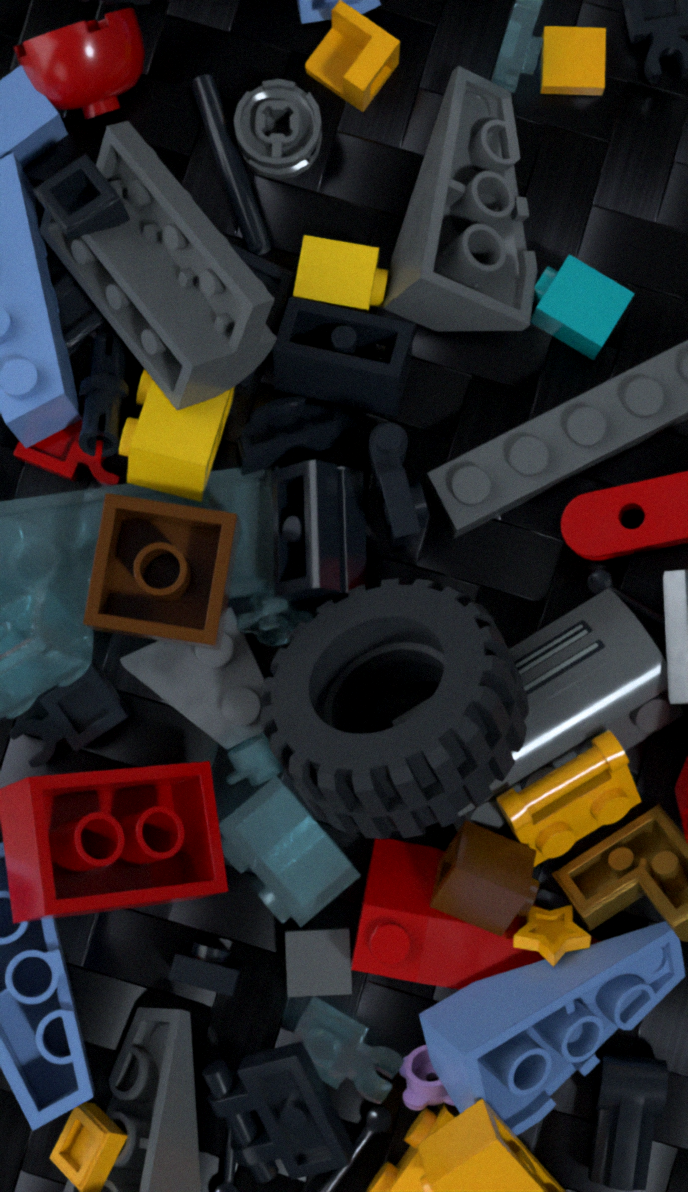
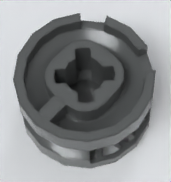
M274 79L262 81L260 87L250 93L247 91L237 104L234 126L239 153L247 166L263 177L276 180L296 177L309 169L319 155L322 142L320 110L311 93L307 94L296 86V82ZM316 148V151L314 152V154H313L312 157H311V153H312L313 150Z

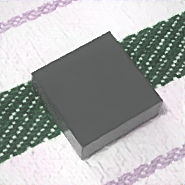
M349 927L285 930L288 997L352 994Z

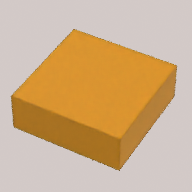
M544 26L542 32L540 94L602 96L605 88L606 28Z
M84 1102L73 1109L50 1155V1159L80 1192H101L128 1136L96 1104Z

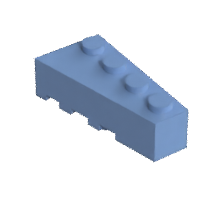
M2 842L0 843V1067L32 1130H35L93 1098L95 1088L56 919L13 924L4 844Z

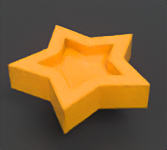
M573 904L551 911L532 906L529 913L525 916L526 925L514 935L513 947L537 951L554 967L565 952L590 948L591 935L573 922Z

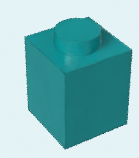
M569 254L559 271L548 266L535 285L533 302L538 305L530 322L594 360L635 293Z

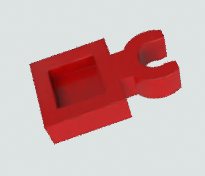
M82 419L28 448H25L19 441L13 453L18 460L73 482L76 481L82 466L89 468L96 480L108 488H120L123 482L119 476L104 470L106 457H101L103 439L96 441L95 456L88 455L79 447L78 440L81 433Z

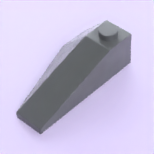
M138 1007L109 1077L113 1096L105 1113L128 1137L101 1192H201L190 1012L180 1009ZM68 1179L63 1192L80 1191Z

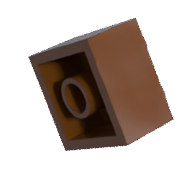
M105 493L83 625L97 631L220 650L241 529L238 515L236 513Z

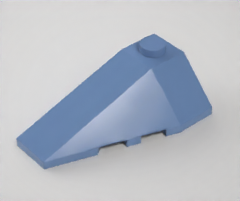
M664 921L592 944L590 948L566 952L554 967L544 959L472 982L420 1013L419 1017L431 1065L459 1113L461 1114L483 1098L516 1136L540 1122L556 1106V1103L550 1096L576 1070L585 1077L600 1062L594 1054L596 1050L618 1028L632 1030L686 976L680 939L667 922Z

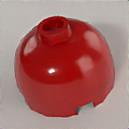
M126 8L104 14L105 19L100 21L95 19L86 22L84 20L14 46L19 64L22 65L33 87L39 93L46 96L56 109L74 110L81 108L85 120L121 108L117 96L135 86L143 72L145 58L142 32L134 8Z

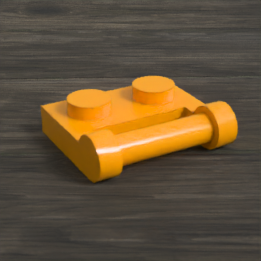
M610 730L592 739V748L521 791L516 792L514 788H511L496 797V801L516 841L536 850L534 867L548 858H556L563 855L576 841L603 825L619 821L632 807L642 802L627 765L629 764V759Z

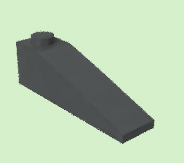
M457 66L451 73L396 242L383 309L434 331H523L530 326L535 293L534 287L538 270L535 251H527L523 221L529 217L527 197H519L514 164L521 157L511 91L460 66Z

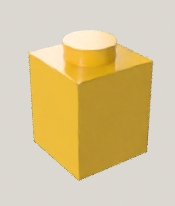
M304 235L293 297L369 314L371 306L383 307L389 270L378 268L379 248Z

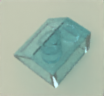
M46 577L0 606V719L5 716L8 719H12L21 715L32 706L37 696L57 684L60 687L72 684L87 671L91 664L94 632L89 627L83 625L82 617L49 577Z

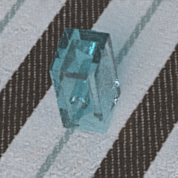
M278 775L272 778L219 824L220 832L224 836L221 840L224 856L241 874L249 867L255 872L266 886L258 895L282 923L292 916L298 925L302 927L361 876L360 871Z

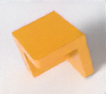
M339 0L331 10L332 28L305 64L306 73L358 110L364 112L399 64L400 41L345 2Z

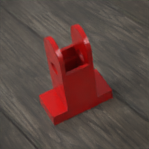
M688 471L577 496L566 506L562 514L561 532L565 542L579 556L591 561H603L688 543ZM632 509L642 511L645 514V519L641 526L636 529H627L622 526V518L627 511Z

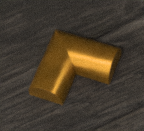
M659 804L552 873L570 905L573 904V910L589 931L646 895L677 937L682 941L688 942V843H686L683 833Z

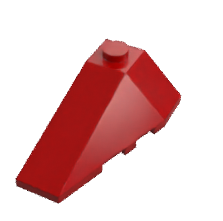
M395 839L374 840L351 959V970L461 990L472 982L529 965L545 958L537 951L513 947L514 935L526 925L525 917L517 914L503 935L498 936L430 907L438 865L444 851L436 847ZM535 903L533 904L535 907L542 908ZM591 935L590 945L601 942V940Z

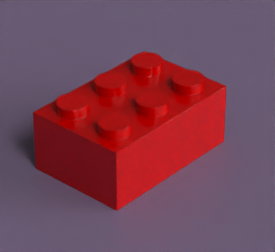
M210 761L34 776L0 788V819L13 924L189 901L228 892Z

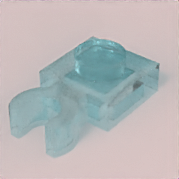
M517 0L514 5L492 81L512 93L516 91L521 72L532 76L534 74L544 38L534 36L533 33L544 0Z
M315 996L312 997L286 1044L303 1041L322 1081L338 1089L342 1081L347 1077L354 1081L357 1091L365 1099L377 1104L383 1102L393 1085L379 1077L375 1071H379L393 1079L404 1062V1059L396 1051L388 1047L377 1046L372 1048L363 1043L369 1030L368 1027Z

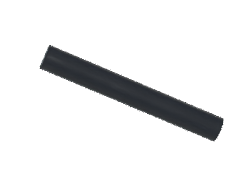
M211 74L198 76L190 82V86L243 241L248 252L257 256L270 251L272 246L214 77Z

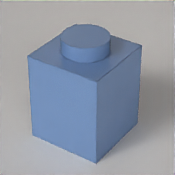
M20 65L0 80V159L14 152L20 165L24 168L67 136L68 133L57 110L46 96L39 93L33 87L22 65Z

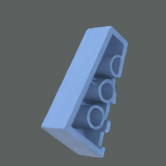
M13 152L0 159V413L6 425L23 446L28 448L82 419L67 345L62 335L57 297L51 283L46 256L48 255L45 241L39 233L40 227L35 208L37 206L36 199L32 191L33 186Z

